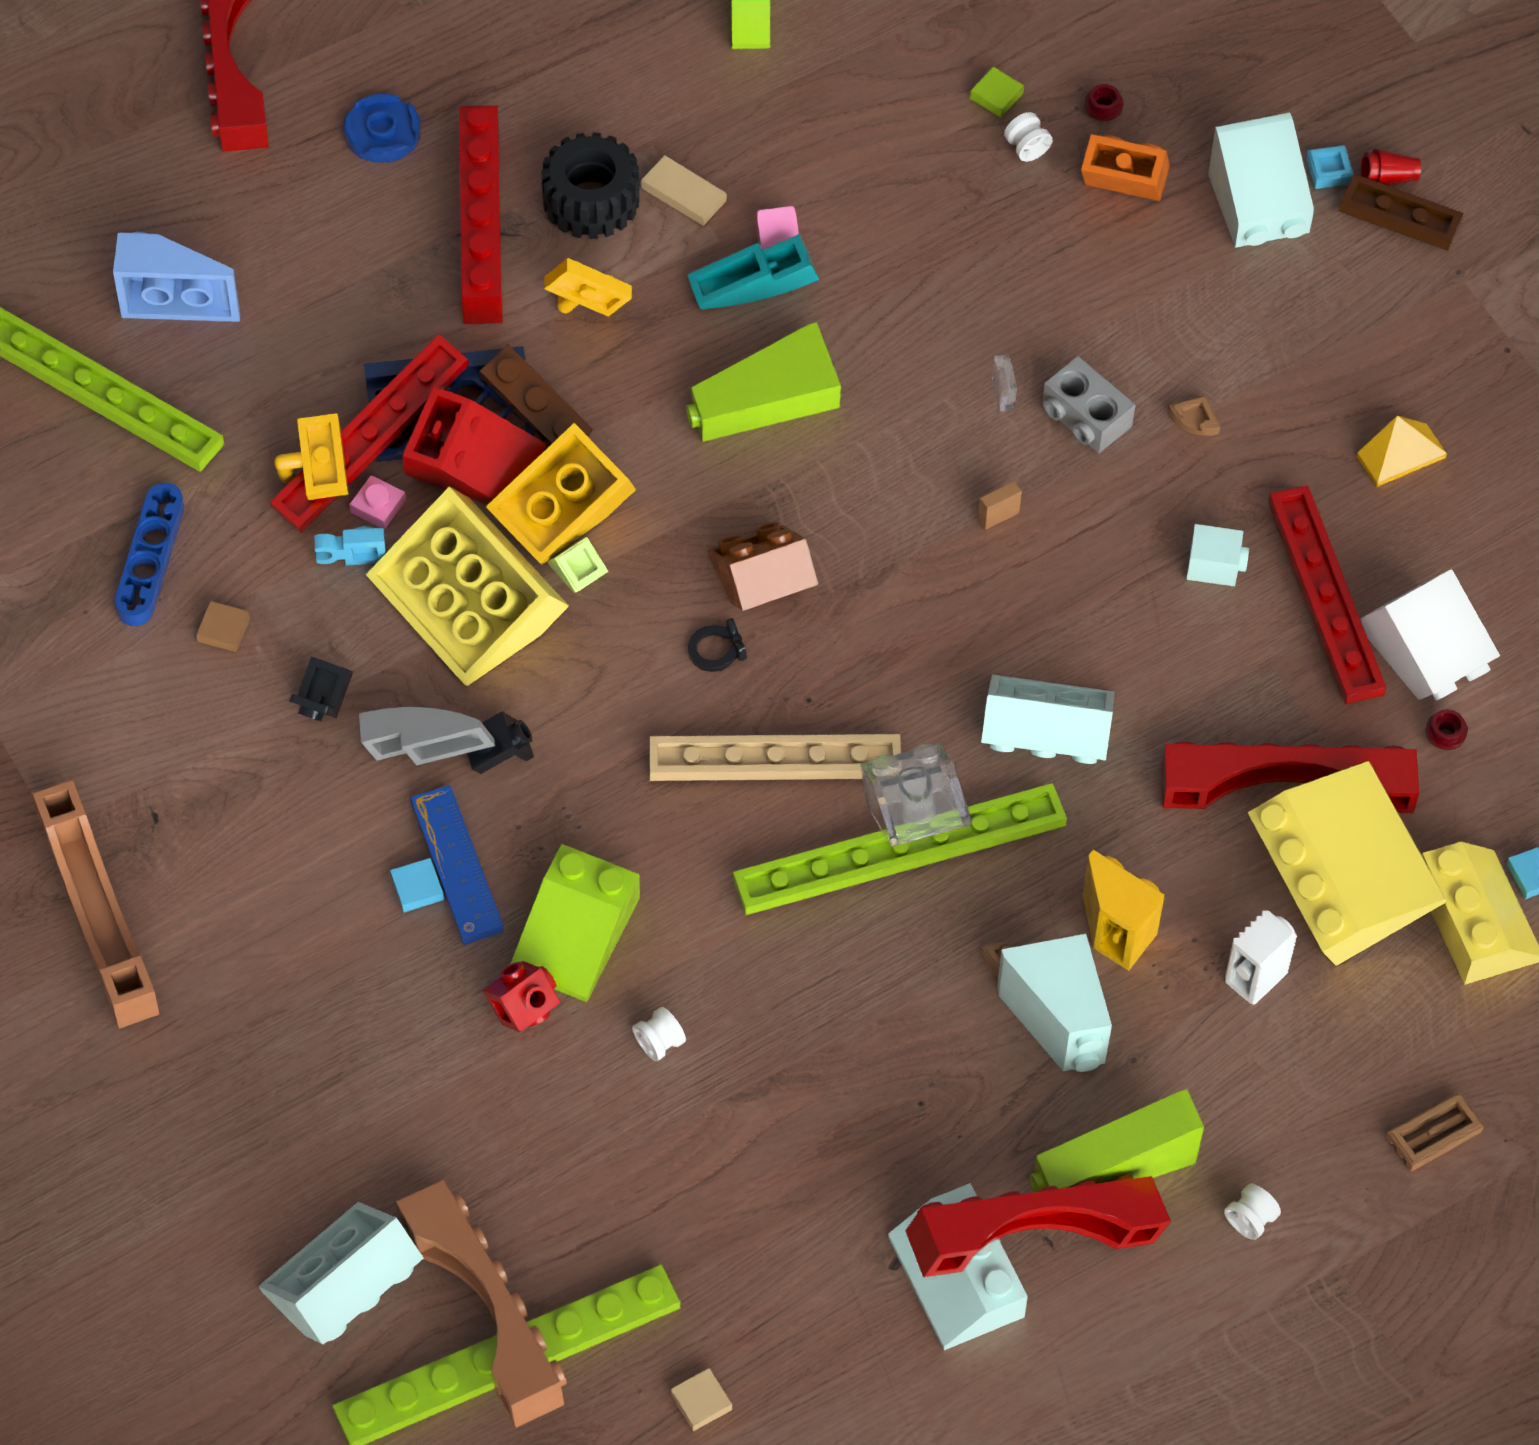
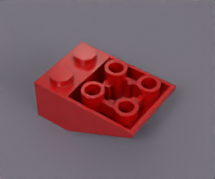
M433 386L403 453L404 474L443 489L451 487L470 499L488 505L546 450L547 444L475 401Z

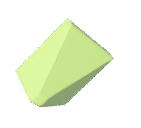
M587 537L547 561L554 572L574 593H577L608 572Z

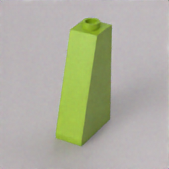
M817 322L808 324L691 387V404L686 405V414L690 427L698 428L702 442L840 408L841 384Z
M1188 1089L1174 1093L1037 1155L1034 1173L1030 1174L1033 1191L1037 1192L1048 1186H1057L1058 1189L1075 1187L1082 1182L1090 1180L1095 1181L1096 1184L1111 1182L1126 1175H1131L1134 1178L1147 1176L1154 1178L1196 1164L1204 1125Z

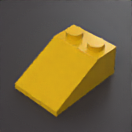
M573 423L498 494L486 508L543 565L606 519L636 489L619 468Z

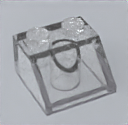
M941 743L922 744L911 751L896 755H882L873 761L860 764L867 808L891 847L972 825L971 816L953 761Z

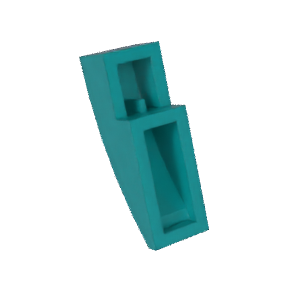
M799 234L764 250L758 242L687 275L700 309L722 308L751 303L790 292L820 280L808 248Z

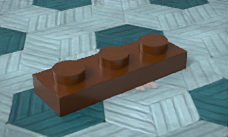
M1357 174L1353 175L1339 208V212L1449 251L1461 225L1464 214Z
M509 344L480 370L479 376L549 446L573 423L587 436L592 433L593 429Z

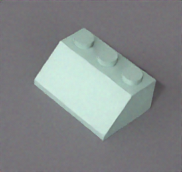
M992 674L981 743L990 744L989 747L991 749L1001 752H1012L1014 748L1029 749L1032 755L1043 758H1053L1056 756V753L1071 755L1074 761L1086 764L1096 763L1097 759L1106 760L1115 692Z
M971 1183L932 1198L924 1205L932 1202H941L943 1205L959 1203L964 1199L977 1195ZM918 1210L888 1233V1239L943 1350L1024 1318L1028 1296L999 1239L988 1244L977 1253L963 1272L923 1278L905 1232L917 1215Z
M357 1202L258 1287L304 1336L324 1344L339 1337L346 1330V1324L360 1312L373 1308L379 1302L380 1295L393 1284L407 1279L412 1274L413 1267L423 1259V1256L396 1217Z

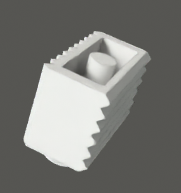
M1262 911L1261 916H1256V921H1251L1250 927H1245L1244 932H1239L1238 938H1233L1225 974V983L1252 1005H1255L1288 973L1289 962H1291L1292 951L1294 950L1293 947L1297 938L1291 924L1283 917L1274 916L1270 911Z

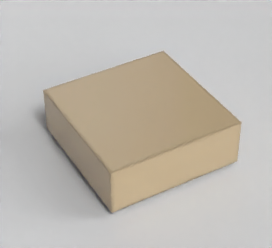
M710 1368L671 1389L673 1400L693 1431L732 1411L731 1401Z

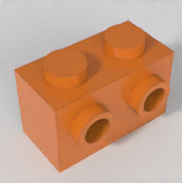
M1091 134L1081 172L1087 186L1160 201L1170 163L1167 151L1156 145L1148 143L1140 145L1126 142L1112 135L1099 136Z

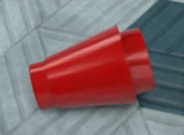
M1374 149L1372 152L1364 153L1360 172L1362 177L1385 185L1418 181L1421 174V162L1419 158Z

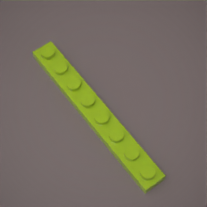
M0 307V356L199 472L205 468L224 446V438L220 433Z
M1051 783L733 872V882L746 916L1065 827L1067 817L1054 784Z
M661 1264L526 1323L529 1328L536 1325L541 1332L547 1347L544 1354L548 1361L556 1360L558 1362L680 1309V1300ZM497 1335L332 1405L333 1412L348 1445H365L495 1389L491 1369L497 1350Z

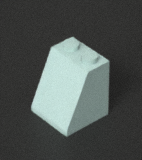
M1291 113L1215 127L1208 176L1235 248L1246 245L1257 246L1266 241L1286 237L1296 238L1302 234L1310 233L1314 207Z
M1081 934L1002 949L997 982L998 995L1064 1072L1075 1069L1078 1072H1087L1097 1068L1100 1064H1105L1112 1024L1087 935Z

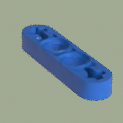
M159 483L149 489L116 592L115 606L117 615L124 624L129 626L145 624L154 613L184 513L182 493L176 485L171 483ZM165 499H171L172 503H167L165 507L164 518L160 517L158 504H163ZM153 530H160L166 534L165 539L157 544L147 543L144 537ZM142 564H150L156 568L154 574L147 578L137 577L133 572L135 568ZM135 590L140 591L141 605H136L134 610H128V606L134 603Z

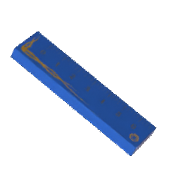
M448 785L410 797L412 809L463 945L504 933L501 918L451 786Z

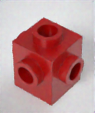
M525 961L515 962L505 967L499 974L500 978L482 990L501 1024L518 1032H522L528 1026H534L546 1020L550 1015V1010L561 1003L553 990L556 988V982L549 971L543 966L537 967Z

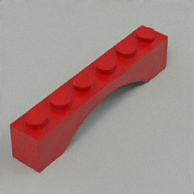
M200 0L202 16L209 15L210 21L202 23L205 46L212 45V52L205 53L207 76L215 77V83H208L210 106H217L218 113L210 114L213 137L221 138L222 152L269 148L263 93L246 79L238 69L230 53V41L235 24L251 0Z
M498 105L459 106L461 297L463 324L503 323Z
M1189 741L1165 744L1161 764L1163 808L1205 809L1218 799L1242 788L1273 782L1308 783L1369 761L1397 812L1414 813L1419 796L1417 749H1404L1395 745L1384 748H1362L1358 745L1320 747L1316 744H1304L1295 747L1278 746L1274 743L1246 746L1236 745L1231 742H1221L1216 745H1198Z
M1126 1175L1111 1182L1097 1184L1095 1181L1090 1180L1082 1182L1075 1187L1058 1189L1057 1186H1048L1037 1192L1025 1194L1011 1191L996 1198L981 1199V1197L974 1196L953 1204L943 1205L941 1202L928 1203L917 1211V1215L905 1232L924 1278L963 1272L972 1258L988 1244L1005 1235L1024 1230L1056 1229L1070 1231L1096 1239L1114 1249L1154 1244L1171 1223V1220L1153 1177L1134 1178L1131 1175Z

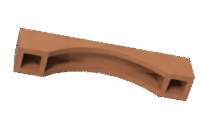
M70 780L32 793L40 824L118 1028L120 1029L160 1015L154 988L117 902L74 781Z
M442 1180L396 1201L400 1224L423 1256V1260L437 1264L460 1277L477 1292L490 1310L498 1329L497 1350L491 1369L495 1393L514 1427L517 1428L563 1406L564 1400L561 1387L567 1384L564 1373L556 1360L549 1362L545 1356L544 1351L547 1350V1347L538 1327L535 1325L529 1328L524 1317L527 1316V1312L519 1294L516 1291L510 1294L507 1290L505 1283L508 1280L500 1261L497 1258L490 1260L485 1252L488 1249V1244L481 1228L478 1225L471 1227L466 1219L469 1216V1211L459 1192L452 1194L445 1180Z

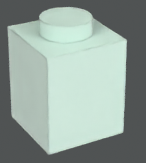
M1195 524L1187 580L1235 586L1238 571L1246 572L1249 548L1242 547L1243 531Z

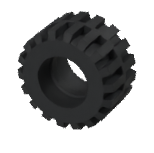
M593 132L592 136H585L584 133L576 134V139L571 140L569 137L561 140V147L554 145L549 150V157L544 158L543 170H541L544 211L548 212V219L551 223H558L559 230L564 233L570 230L572 231V236L581 238L582 234L589 235V239H597L598 234L604 233L605 237L614 235L615 228L621 231L627 227V220L634 219L636 208H639L640 202L639 166H637V158L634 153H629V147L624 142L617 144V138L610 135L607 138H602L601 133ZM584 182H599L606 185L594 190L576 187Z

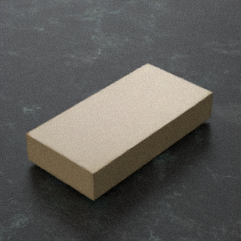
M664 156L641 180L642 189L702 226L727 201L726 192L667 156Z

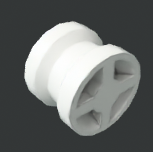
M1032 112L1017 116L1007 125L1004 131L1007 141L1011 145H1016L1017 155L1025 162L1035 160L1043 155L1050 148L1053 140L1046 129L1040 128L1041 121Z
M664 1007L656 1009L653 1012L652 1018L647 1022L639 1021L632 1027L633 1034L640 1047L652 1060L657 1062L665 1057L667 1049L672 1046L679 1047L686 1041L680 1024Z
M1248 1184L1241 1191V1199L1238 1202H1231L1224 1210L1229 1223L1240 1234L1252 1240L1258 1239L1264 1233V1225L1267 1222L1275 1221L1281 1213L1275 1199L1256 1184Z

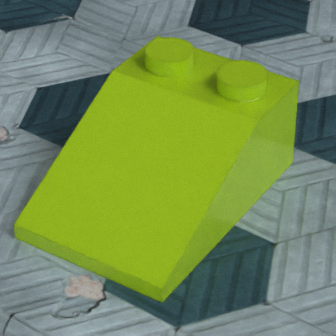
M561 844L542 881L510 964L525 961L537 967L543 966L556 982L555 990L588 1002L640 899V874Z

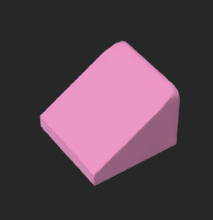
M794 206L764 209L756 212V231L759 244L763 250L799 234Z

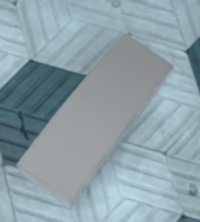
M397 707L359 713L361 743L376 761L407 753L417 766L495 746L493 736L480 720L457 712L437 708Z

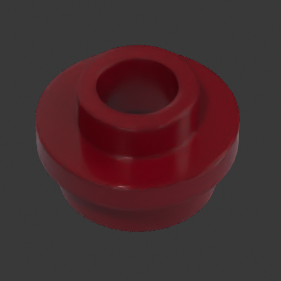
M1100 84L1087 94L1085 109L1096 120L1110 121L1121 114L1123 98L1114 86Z
M1445 709L1433 714L1429 718L1425 732L1427 739L1435 747L1443 750H1453L1465 742L1468 727L1458 712ZM1447 729L1450 730L1452 734H1444L1439 730Z

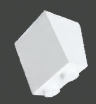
M1452 569L1416 586L1360 618L1369 641L1418 700L1433 695L1437 701L1458 689L1454 683L1455 681L1466 676L1470 682L1491 670L1487 663L1500 656Z

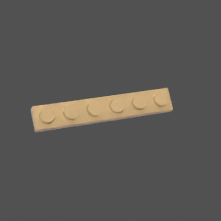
M900 734L650 736V781L901 779L902 773Z

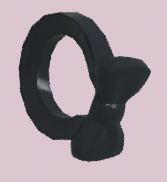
M733 618L726 620V627L712 625L697 630L691 636L688 644L691 661L703 671H722L729 667L736 658L739 661H744L747 658L742 637L738 633ZM715 635L730 639L733 646L724 657L718 660H706L697 652L698 643L707 636Z

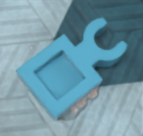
M362 526L351 530H343V536L340 537L332 534L314 535L316 563L329 564L340 559H345L346 565L376 564L386 554L384 528Z

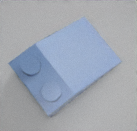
M145 232L118 233L113 274L121 318L240 322L241 315L234 269L159 234H147Z

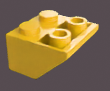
M1092 850L1088 855L1082 893L1093 949L1129 971L1158 933L1165 895L1160 892L1153 882L1144 878L1139 879L1126 871L1123 865L1115 858L1103 856L1095 850Z

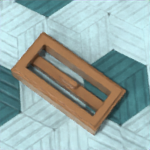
M1458 1092L1387 1132L1386 1139L1390 1145L1394 1143L1397 1148L1396 1153L1400 1158L1404 1157L1407 1161L1406 1167L1412 1172L1482 1133L1484 1125L1461 1093ZM1456 1108H1459L1461 1111L1459 1114L1434 1126L1409 1142L1405 1141L1404 1137ZM1467 1121L1470 1123L1416 1154L1413 1152Z

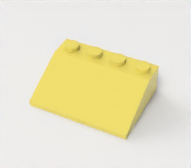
M448 487L366 574L466 686H469L541 636L569 607L469 497L451 487Z
M1369 761L1285 790L1247 812L1322 952L1336 966L1447 902Z

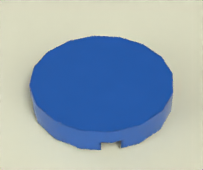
M373 94L361 98L354 104L355 108L350 113L347 112L344 117V138L349 149L358 157L374 163H389L404 158L415 149L420 140V117L415 107L409 102L406 104L400 101V97L393 94Z

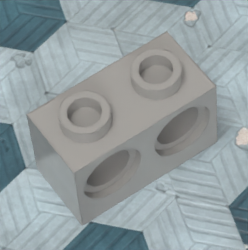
M1079 356L1044 383L1042 406L1046 413L1053 420L1061 421L1072 431L1075 438L1081 444L1089 445L1098 454L1133 425L1136 404Z

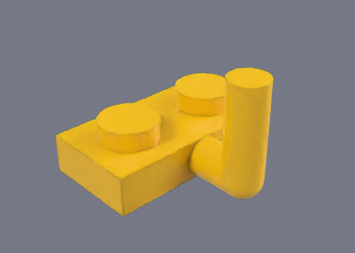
M566 258L544 276V289L557 294V307L561 313H569L580 304L609 317L632 299V285L569 258Z
M338 413L297 419L301 451L280 454L274 460L281 482L289 484L295 478L294 469L303 468L308 500L348 495Z

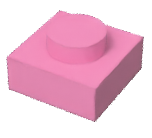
M371 475L349 504L350 513L385 530L406 502V492Z

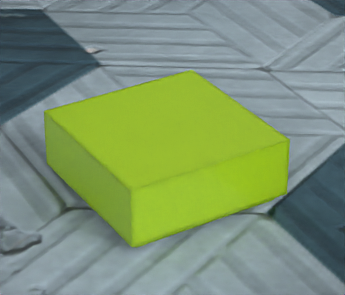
M993 67L971 90L970 99L1001 118L1023 95L1024 85Z

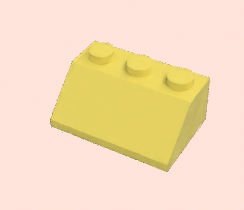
M1458 842L1422 853L1424 861L1447 900L1446 903L1435 908L1431 913L1464 985L1539 962V945L1494 850L1465 842Z

